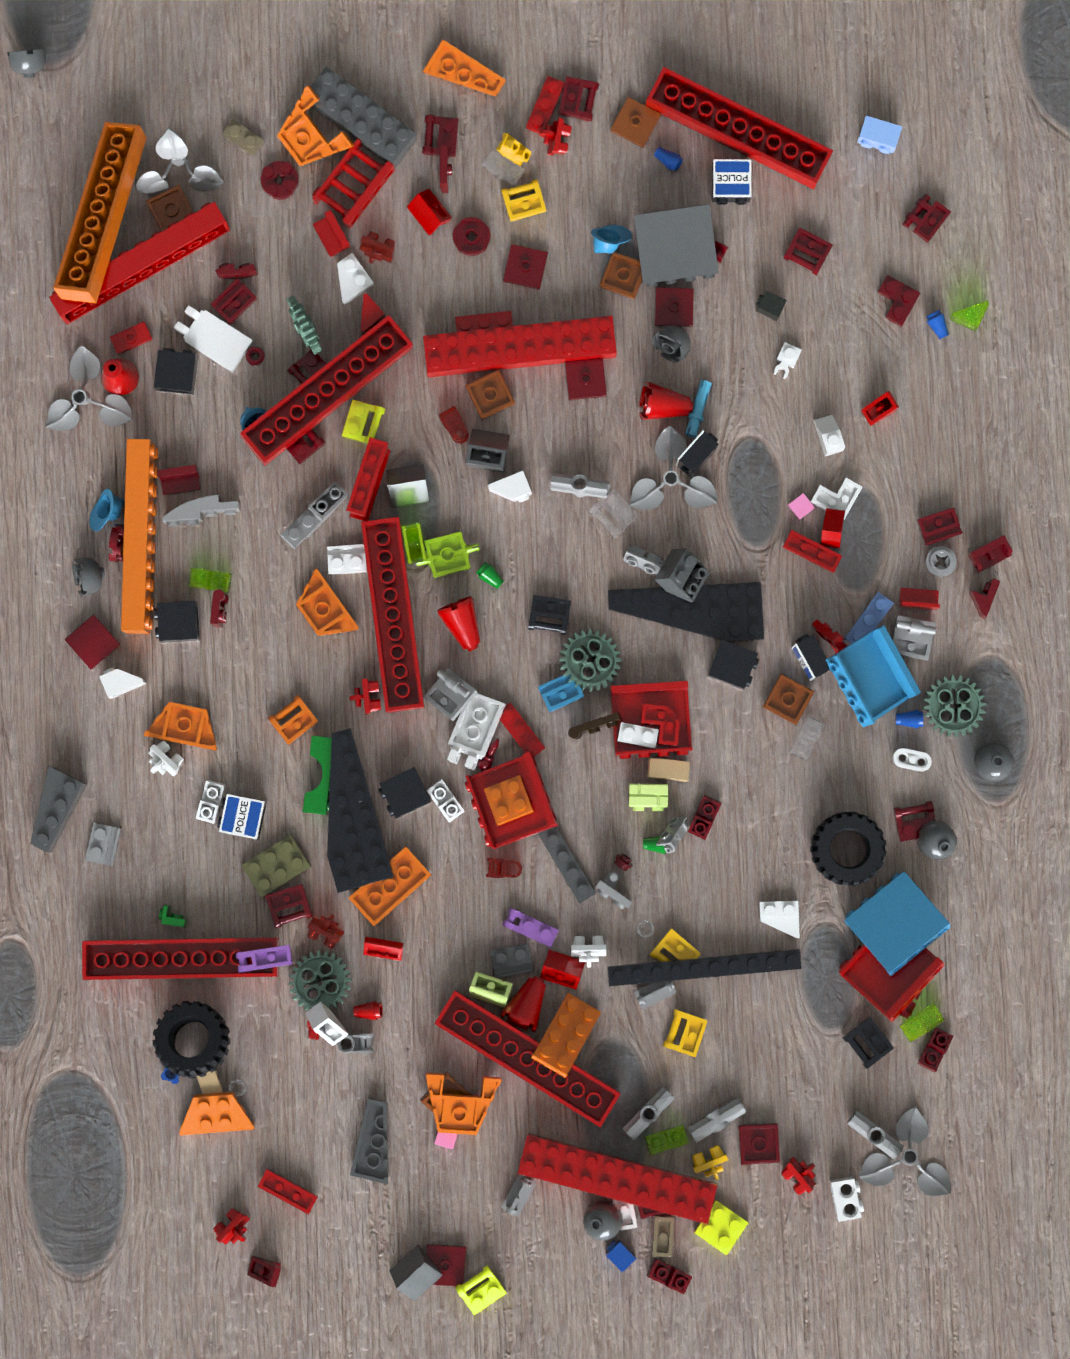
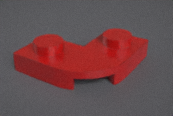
M642 704L641 724L660 725L658 744L678 746L679 719L677 715L666 706Z

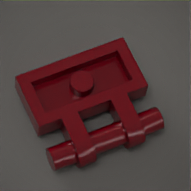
M924 194L921 199L917 200L914 209L907 213L902 225L909 228L912 223L915 224L916 227L913 233L928 243L950 215L951 211L938 201H935L932 206L929 205L928 202L931 197ZM922 210H924L927 213L921 220L917 216Z

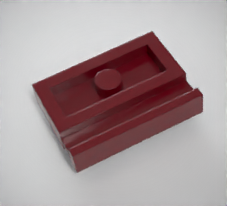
M237 278L211 303V306L231 325L257 300V297Z
M954 507L917 519L925 546L963 534Z

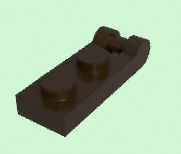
M616 712L574 726L569 729L568 735L577 740L584 733L594 734L600 732L602 727L612 728L618 726V722L622 721L621 714Z

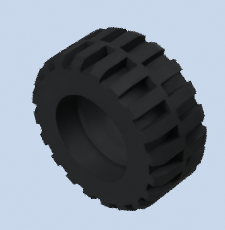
M841 812L826 818L816 828V832L811 840L812 846H810V852H812L813 857L812 861L815 863L818 872L827 880L845 886L859 885L869 881L882 868L883 860L887 853L885 851L886 840L883 838L882 830L877 827V823L874 820H870L868 816L858 812ZM846 830L858 833L866 843L864 859L853 867L839 865L833 859L830 851L833 838L838 833Z
M183 1001L182 1005H173V1009L171 1011L166 1010L163 1013L165 1015L163 1019H158L156 1022L158 1028L154 1029L153 1035L155 1040H152L153 1047L156 1048V1056L167 1069L181 1077H204L207 1072H214L216 1070L215 1067L218 1064L222 1065L224 1055H228L229 1052L227 1046L230 1045L231 1039L228 1036L230 1031L225 1024L226 1021L211 1006L202 1004L199 1001H193V1003ZM191 1022H199L209 1032L208 1043L200 1054L193 1057H184L175 1048L176 1035L184 1025Z

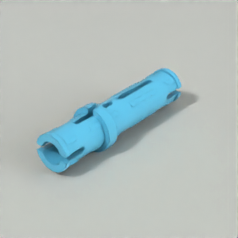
M700 380L693 410L688 416L689 423L685 432L686 436L697 437L700 423L703 422V411L712 385L709 381L704 380L703 382V380Z

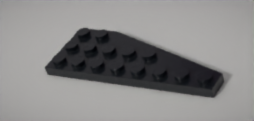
M761 582L702 585L693 602L665 591L662 587L608 590L609 610L727 642L764 640Z
M351 728L332 733L327 857L338 893L394 877Z

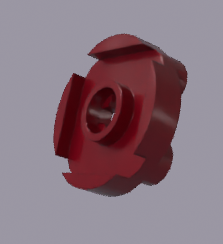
M275 161L263 168L261 185L267 195L277 200H283L294 194L299 185V177L295 168L289 162ZM278 176L285 178L281 185L275 182Z
M467 217L455 226L453 242L460 253L467 256H476L487 250L491 236L488 226L482 220L476 217ZM470 232L477 236L474 241L466 238V236L470 235Z
M114 524L115 528L112 527L109 539V548L112 550V554L108 553L109 561L123 562L124 525Z

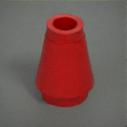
M373 1001L354 1006V1017L378 1020V1018L383 1016L382 1003Z

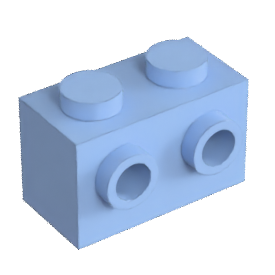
M866 116L858 143H861L866 148H878L882 153H894L902 126Z

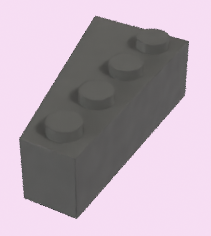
M48 767L30 842L31 845L47 853H52L87 786L86 783L54 767Z

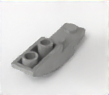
M334 481L280 537L295 549L328 519L345 500L348 493Z
M219 495L201 497L176 507L162 517V522L168 524V527H177L179 523L198 525V522H203V514L207 517L217 516V513L235 515L236 512L241 511L240 503L238 501L221 502Z

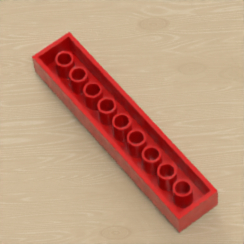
M663 67L646 100V106L813 190L833 153L832 149Z
M208 202L199 211L188 213L180 222L175 221L171 223L166 230L155 232L147 241H140L135 244L133 249L129 251L124 250L114 260L110 259L97 303L64 300L58 296L56 291L52 292L49 299L59 316L68 325L231 230L216 203Z
M388 315L240 433V437L261 463L266 466L412 349L413 343Z
M613 316L423 336L428 378L496 371L498 369L505 370L562 364L569 361L616 358L617 354Z
M399 517L363 521L361 526L386 713L423 709L425 704L401 521Z
M279 937L82 941V980L278 977L279 966L238 972V966L240 965L239 959L236 958V953L278 947ZM246 957L247 965H251L252 957Z
M454 990L434 1023L599 1127L602 1126L621 1094L615 1088L574 1063L567 1076L563 1077L531 1057L538 1047L539 1041L457 990Z
M530 1133L526 1138L517 1173L704 1224L709 1222L718 1183Z

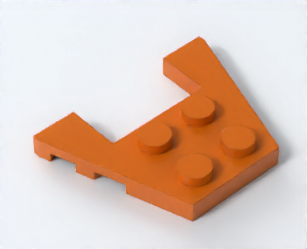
M310 85L306 86L303 90L301 98L296 102L294 110L288 116L277 135L299 166L354 146L345 132H341L332 141L328 142L306 113L309 108L320 100Z
M426 1072L425 1076L438 1133L477 1135L486 1116L489 1104L493 1101L495 1091L501 1083V1078L483 1076L480 1096L442 1094L443 1073Z

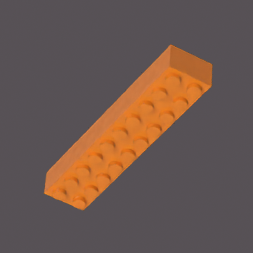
M104 123L53 287L61 299L97 303L147 139L140 125Z
M127 439L121 631L127 634H150V630L154 628V620L151 618V611H154V599H151V592L155 590V581L152 580V573H155V561H152L153 554L156 553V543L153 542V535H156L157 530L156 523H154V516L157 515V505L154 504V497H157L158 488L155 486V478H158V467H155V459L159 457V450L150 439Z

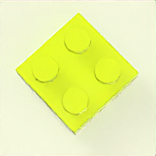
M715 1200L708 1224L700 1222L694 1233L727 1255L747 1226L748 1221Z

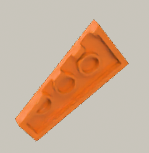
M445 40L441 41L423 70L425 74L497 97L506 82L504 78Z

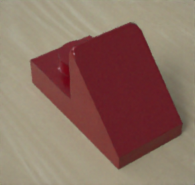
M994 578L990 582L985 583L982 591L985 595L975 591L969 592L979 616L983 619L989 613L1000 583L999 580Z
M252 1256L247 1275L270 1287H276L281 1264Z

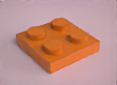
M520 775L484 789L498 826L534 812Z

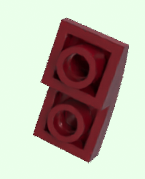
M224 263L219 266V269L215 270L218 277L222 279H244L258 275L253 263L242 264L237 270L233 263Z
M704 795L688 832L705 840L722 802Z
M935 1027L917 1064L935 1073L943 1055L948 1050L953 1035Z
M654 1258L646 1275L681 1294H685L692 1279L691 1275L657 1258Z

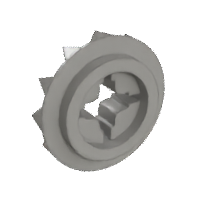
M945 546L933 548L926 556V566L929 572L935 576H947L956 567L957 560L954 552ZM947 556L944 561L945 567L942 565L935 567L938 562L937 557L941 559Z

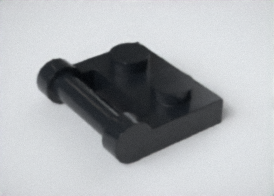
M533 595L528 629L534 630L535 628L555 631L566 635L571 601ZM536 615L563 619L562 625L536 621Z
M868 1017L842 1037L854 1049L863 1061V1066L866 1069L894 1049L871 1017ZM857 1034L861 1036L874 1056L869 1058L854 1038Z

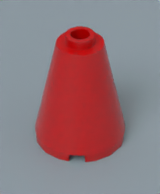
M124 358L109 359L104 363L101 381L109 393L122 396L133 392L137 387L139 374L136 366L131 361Z
M645 382L647 386H643L639 406L643 407V412H639L640 419L688 416L692 412L693 401H691L690 397L655 383Z
M472 596L459 599L457 602L449 603L437 610L439 617L463 650L467 649L469 652L478 648V644L481 641Z
M537 976L529 977L504 1008L500 1016L502 1018L504 1016L508 1017L507 1022L527 1031L529 1027L532 1028L531 1032H536L546 989L544 980Z

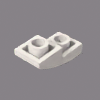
M442 779L426 789L449 823L465 812Z
M206 780L196 819L215 823L226 784Z

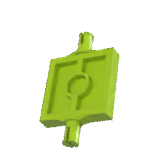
M460 531L425 540L426 557L415 559L417 567L428 564L432 569L433 577L438 578L471 569L468 560L469 553L480 551L478 543L467 546Z

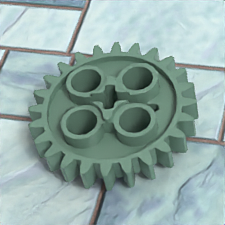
M294 295L287 298L286 301L290 307L288 311L299 336L301 335L307 347L310 346L314 355L322 352L318 343L320 339L310 315H307L302 303L299 304Z
M591 629L588 630L587 634L581 630L580 636L574 633L573 639L569 637L567 639L568 644H563L562 647L565 650H561L560 655L564 657L560 658L559 662L564 663V665L560 667V670H566L563 677H570L568 683L575 681V688L580 684L582 691L586 686L589 692L593 690L594 686L599 691L601 685L606 688L608 686L607 682L612 683L614 681L612 677L618 676L616 671L620 670L621 667L617 663H620L622 659L616 658V656L620 654V651H614L617 644L611 645L612 638L606 640V633L599 636V630L595 634H592ZM589 644L596 645L598 650L596 652L591 651ZM573 653L580 654L581 660H575ZM587 659H593L594 661L587 662ZM604 660L607 663V668L601 667L599 661ZM583 670H589L591 677H586L583 674Z
M951 675L950 681H948L945 676L943 677V683L940 680H936L937 687L930 685L932 692L927 691L925 693L929 698L923 699L925 703H928V706L922 707V709L928 710L924 717L931 718L927 723L935 724L933 730L940 728V735L946 731L947 737H950L952 732L955 738L958 737L959 732L962 736H965V730L972 733L971 726L977 728L979 725L976 721H983L979 715L986 713V711L981 709L986 703H981L980 700L985 696L978 695L981 688L975 690V682L971 685L968 684L969 678L963 682L961 675L957 680H955L954 675ZM952 689L955 690L954 703L958 705V708L955 709L957 723L953 721L954 708H950V705L953 704ZM960 691L967 693L968 698L966 701L959 699ZM941 692L947 693L949 697L947 702L940 700ZM962 710L967 711L969 714V718L966 721L960 717ZM943 711L948 712L950 715V719L947 722L941 719Z
M319 950L317 951V956L310 952V958L303 955L304 962L302 963L297 960L296 962L299 967H292L296 973L289 975L290 978L294 979V981L288 983L294 987L290 990V993L296 994L293 997L294 1001L300 999L298 1002L300 1007L305 1004V1011H308L310 1007L312 1008L319 1002H322L330 1010L331 1006L338 1009L337 1002L344 1004L341 998L348 997L345 990H351L347 983L352 982V979L346 977L351 972L348 970L344 971L348 966L346 963L340 965L343 960L341 958L335 960L336 955L334 953L329 957L328 951H325L323 956ZM325 966H331V971L328 974H322V969ZM307 972H312V978L307 981L304 980V975ZM320 978L323 980L321 986L317 984ZM336 984L337 989L334 992H328L329 985ZM318 990L316 998H309L311 991Z

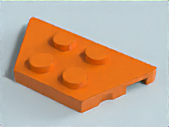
M316 568L302 595L299 597L296 606L317 636L360 629Z
M169 702L161 714L156 717L149 729L144 732V736L217 751L207 709Z
M233 1092L196 1094L192 1098L179 1135L252 1130L255 1124L249 1119L246 1110L238 1103V1099Z

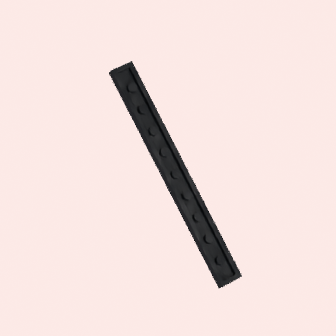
M799 949L607 966L609 986L796 970L801 969V957Z

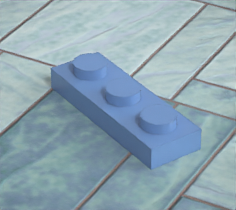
M878 592L844 639L849 643H853L875 629L894 603Z

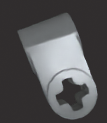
M374 1033L348 1034L343 1039H350L352 1046L349 1049H344L341 1046L342 1040L337 1043L338 1048L343 1053H375L373 1049Z

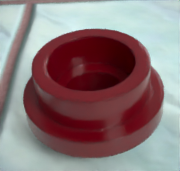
M251 347L248 349L246 360L250 365L258 366L263 363L265 354L261 348ZM253 354H258L259 358L254 360L252 356Z
M616 855L614 862L616 866L624 871L632 868V860L627 855Z

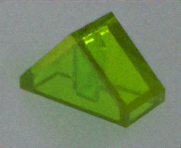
M987 300L953 312L949 318L951 321L975 332L989 306V301Z
M420 523L401 526L408 564L427 561Z

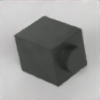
M766 290L764 296L760 294L755 305H758L757 312L777 321L787 300Z

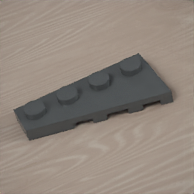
M368 1098L350 1172L351 1176L388 1184L387 1102Z

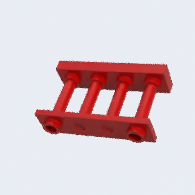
M359 139L353 142V147L346 149L347 153L322 186H318L312 194V200L315 205H318L322 200L343 215V224L348 229L352 228L395 171L394 165L389 161L385 165L379 164L360 150L362 144ZM354 156H357L377 171L374 179H368L349 165ZM343 170L365 185L366 190L363 194L358 195L337 179ZM332 185L354 200L355 204L351 210L344 208L326 194Z
M369 438L346 509L347 512H350V517L369 521L391 450L387 449L389 445L387 442Z

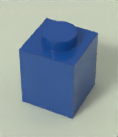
M620 1239L617 1242L612 1241L606 1247V1256L622 1273L636 1260V1256Z

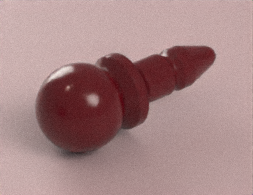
M498 738L491 743L485 757H482V760L478 759L477 766L481 771L492 767V761L495 760L493 755L499 745Z

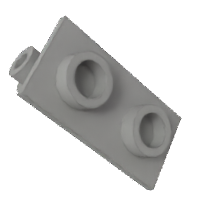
M629 545L623 561L627 562L630 566L643 569L648 574L657 576L664 560L650 552L646 558L644 557L646 550L635 545L633 547Z
M687 816L672 818L665 831L660 835L656 846L663 845L667 853L674 852L679 844V840L682 839L688 830V824L685 822Z
M672 981L653 982L634 992L642 1009L677 993Z
M519 1174L501 1208L506 1210L508 1214L518 1217L537 1182Z

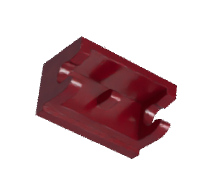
M1005 535L971 552L968 557L977 573H980L1012 556L1011 553L1013 551Z

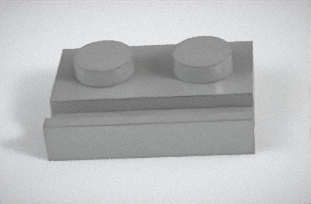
M93 823L85 860L114 866L122 829Z

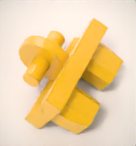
M503 133L502 141L496 150L517 166H521L523 162H528L531 151L508 133Z
M719 1145L709 1148L712 1156L709 1160L705 1161L702 1152L693 1154L695 1173L710 1168L711 1170L704 1172L705 1177L713 1175L715 1180L719 1179L717 1173L724 1171L723 1167L720 1165L714 1168V1166L728 1161L727 1155L723 1153Z

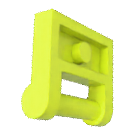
M352 400L342 437L368 444L370 437L375 439L385 408ZM369 412H374L368 436H363Z
M488 1265L483 1268V1271L464 1284H459L455 1287L474 1315L506 1294V1290ZM485 1278H489L488 1281H486L485 1283H483L482 1285H480L479 1287H477L476 1289L467 1294V1290H469Z

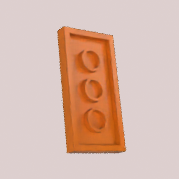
M406 846L390 860L394 877L361 886L348 897L373 926H376L431 876V873Z
M567 993L531 1058L561 1076L566 1077L601 1012Z

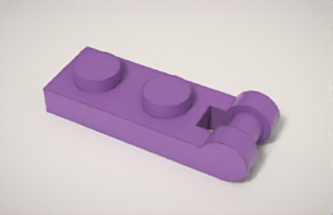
M509 908L507 912L509 915L503 921V926L551 948L559 931L558 929ZM516 917L521 919L518 926L513 924Z
M290 945L236 953V958L239 959L240 965L238 966V972L293 964ZM246 957H252L251 965H247Z

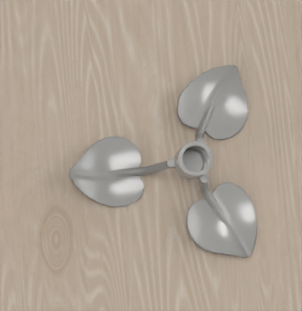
M167 128L165 133L158 139L155 147L160 157L169 159L164 174L161 176L156 170L144 172L136 183V189L152 197L168 190L169 184L165 178L172 164L181 166L185 163L189 174H191L188 180L189 184L200 191H210L218 188L223 184V179L216 169L206 164L198 165L192 171L189 159L186 158L188 154L186 143L176 132Z
M80 346L76 350L70 362V374L73 379L77 381L84 379V381L79 386V389L73 391L71 395L72 404L65 399H59L52 403L45 425L49 429L65 431L74 428L80 420V415L75 410L77 404L86 405L93 403L102 406L100 417L109 426H120L131 421L133 418L132 409L122 396L110 394L106 397L104 404L90 399V394L83 390L88 379L96 378L101 370V364L97 356L84 346Z
M668 426L664 429L655 444L657 457L660 460L669 459V471L664 474V482L657 486L654 480L649 478L641 479L634 485L630 506L636 509L649 510L658 507L664 499V495L659 489L666 484L674 486L678 483L688 488L684 493L686 503L693 508H704L716 504L718 501L716 490L708 479L702 476H694L690 481V485L680 481L679 475L673 471V459H678L687 449L685 439L673 427Z
M912 1108L900 1117L895 1128L897 1138L900 1141H908V1149L902 1153L901 1159L890 1164L889 1158L881 1153L871 1154L864 1161L859 1177L868 1184L883 1186L889 1184L895 1177L891 1167L902 1162L909 1166L915 1164L922 1172L917 1182L919 1189L924 1194L929 1196L949 1195L951 1193V1181L947 1171L937 1163H929L924 1170L917 1161L918 1154L912 1149V1142H923L928 1136L929 1128L918 1109Z

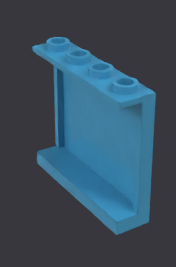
M885 625L873 629L826 659L829 669L833 672L839 687L844 692L862 727L876 723L875 720L907 699L921 693Z
M904 871L901 874H895L890 879L891 882L888 885L879 887L871 899L868 897L860 904L861 907L856 911L854 909L851 910L844 920L845 924L851 928L881 963L890 977L951 928L946 918Z

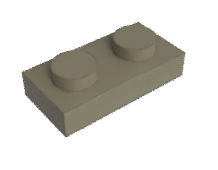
M232 119L222 133L223 137L253 157L264 143L262 138L234 119Z
M654 1216L652 1256L672 1257L674 1217Z

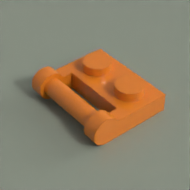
M299 695L295 696L294 700L277 714L268 717V720L288 745L319 722ZM300 706L302 709L282 726L279 724L281 719Z

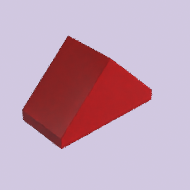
M364 293L361 318L362 335L386 317L385 313L371 297Z
M887 391L861 409L869 425L872 426L895 413L899 406L891 392Z
M826 508L821 545L840 549L845 510Z

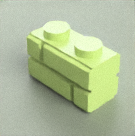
M629 783V807H633V811H644V807H651L652 811H664V808L668 807V784Z
M476 972L470 986L469 996L505 1008L512 994L513 983L502 982L500 979Z

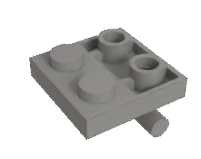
M897 615L892 640L900 655L928 661L932 638L936 632L935 623Z
M449 668L446 671L440 669L437 672V676L440 678L426 693L424 698L454 721L477 694V691Z
M616 872L609 873L604 882L599 880L595 886L598 888V894L606 899L610 896L614 899L613 904L622 910L624 907L627 909L630 907L632 902L613 889L619 881V875Z

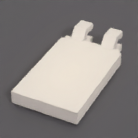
M188 305L184 312L194 319V322L188 328L178 321L174 326L175 330L184 335L183 339H185L184 342L233 373L253 343V340L208 311L201 310L199 313Z
M478 693L461 711L448 742L451 745L447 758L449 762L458 764L462 752L468 755L465 767L475 771L478 759L482 760V757L484 758L505 708V703Z

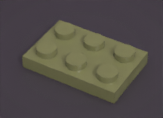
M291 834L241 865L261 898L311 867Z

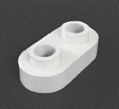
M906 748L896 750L892 757L897 767L919 772L928 770L932 763L931 757L927 753ZM900 755L905 756L904 762L899 760ZM918 759L924 760L923 766L918 764Z

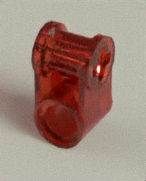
M455 406L438 414L445 429L448 430L455 443L463 444L468 440L467 428ZM460 430L463 436L459 437L456 432Z
M487 858L488 873L486 877L518 878L523 873V866L518 861ZM512 864L519 866V872L516 875H512L509 872V867Z

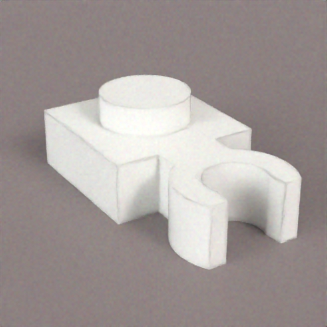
M784 342L776 360L781 364L775 367L774 374L776 375L778 370L782 369L785 372L783 375L785 379L789 373L788 366L794 368L802 350Z

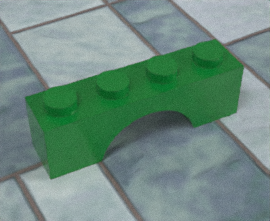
M312 736L310 755L321 764L323 776L320 784L314 790L305 793L304 813L328 814L332 738Z

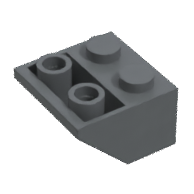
M472 429L465 461L466 466L504 473L510 435Z
M687 548L672 549L654 580L665 591L693 602L710 571Z

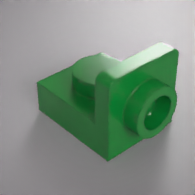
M164 905V908L160 909L159 919L161 924L187 927L188 920L183 919V915L172 914L169 917L170 905Z

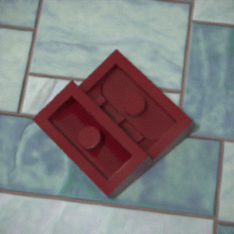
M94 614L65 638L69 646L90 669H93L120 645Z

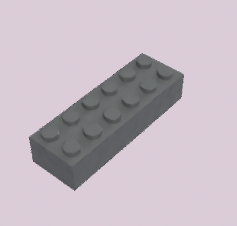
M327 66L311 85V88L320 98L312 108L354 140L359 139L362 146L382 161L392 163L394 168L397 167L417 141L415 132Z

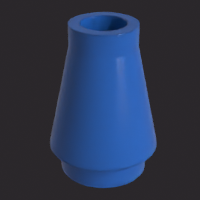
M660 146L654 153V156L670 171H677L683 162L680 154Z
M940 309L926 316L928 320L926 322L939 339L949 335L944 313H941Z
M914 710L896 714V725L917 729L923 727V711Z

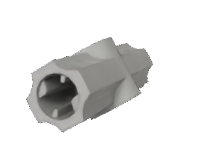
M553 473L550 488L551 491L572 493L577 497L592 496L607 499L610 481L591 479L582 474L570 476ZM578 484H584L582 488L576 487Z
M662 1087L622 1129L635 1140L675 1098ZM651 1108L654 1111L653 1117L645 1118L643 1116L644 1110Z
M737 1097L721 1108L717 1107L710 1111L703 1119L691 1125L688 1129L695 1141L699 1142L713 1132L717 1133L727 1127L731 1121L746 1113V1110Z
M856 1110L849 1118L847 1125L895 1160L902 1152L904 1146L859 1111ZM874 1130L880 1131V1137L877 1140L871 1139V1133Z

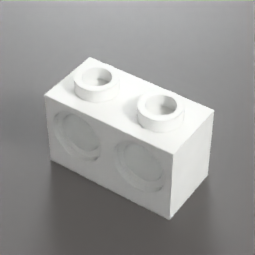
M852 1176L829 1180L837 1221L862 1218L861 1212H864L862 1200L858 1201L857 1195L860 1192L859 1182L855 1181ZM844 1184L850 1185V1191L847 1194L841 1193V1186ZM853 1204L854 1210L851 1213H845V1205Z

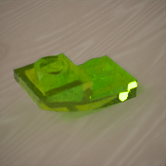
M191 568L189 587L211 591L219 589L229 593L232 574Z
M932 1004L919 1011L916 1016L901 1023L900 1028L909 1042H912L941 1024L945 1019L936 1005Z
M684 1125L644 1136L649 1155L689 1144Z

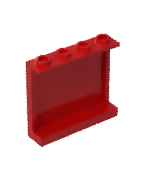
M688 681L616 685L610 687L612 714L619 712L622 717V721L618 722L619 725L613 727L615 756H619V759H630L631 755L638 754L639 758H647L652 753H658V757L669 756V752H677V755H689L688 751H692L693 747L691 743ZM642 704L669 707L679 719L678 746L659 745V732L655 749L617 742L621 722L660 729V725L641 724Z
M526 752L519 758L472 776H465L467 780L465 782L466 789L473 796L471 800L472 806L475 811L478 810L480 816L477 818L481 829L484 828L486 833L484 840L491 849L503 847L559 825L532 752ZM520 775L534 812L498 826L484 789Z
M863 945L862 947L858 946L852 953L854 956L849 961L845 960L841 964L839 974L885 1017L893 1022L945 964L940 958L925 948L890 977L881 963Z

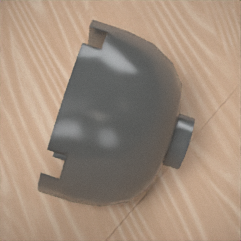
M45 49L7 52L10 67L17 74H23L24 78L35 77V73L40 72L44 68L46 62Z
M671 324L663 326L656 332L652 338V344L655 350L659 348L663 352L660 354L663 358L677 363L680 360H684L690 351L691 340L683 327Z
M91 558L74 559L72 562L75 564L72 565L75 585H79L81 588L78 591L79 595L87 596L96 593L102 586V579L105 578L104 568L99 567L98 563Z
M991 743L979 749L976 753L974 764L979 776L993 782L1008 777L1013 769L1014 760L1012 753L1004 745Z
M930 821L918 833L917 845L919 850L930 859L942 860L949 857L955 851L957 836L946 822Z
M606 1200L597 1201L589 1206L584 1213L583 1226L586 1233L592 1239L598 1241L610 1240L622 1229V1213L620 1210L618 1211L612 1202Z

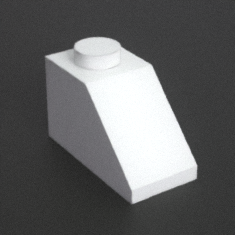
M833 415L814 420L824 456L843 452L845 449L844 441Z
M523 471L488 484L490 492L514 502L517 500L519 503L526 501L532 495Z
M114 668L103 671L104 675L99 676L108 698L111 699L147 684L142 678L119 669L114 670Z
M319 1002L305 1013L312 1029L332 1046L348 1035L332 1011L322 1002Z

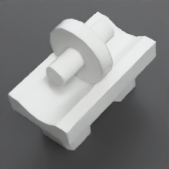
M162 741L157 746L153 744L150 747L148 754L152 757L149 761L153 765L151 772L154 774L159 771L163 775L167 770L174 777L178 773L184 759L177 753L172 758L166 756L165 754L170 750V746L165 741Z
M583 936L574 937L573 945H571V957H579V962H587V967H591V962H599V956H606V944H604L603 936H593L592 945H585V937Z

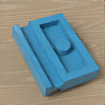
M561 676L538 686L549 713L584 698L580 686L574 687L575 681L568 683L569 676Z

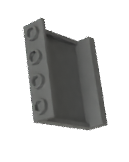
M710 204L633 215L642 283L647 284V287L658 286V282L665 281L666 284L677 283V279L684 278L685 282L694 281L696 276H703V279L714 278V274L718 273Z

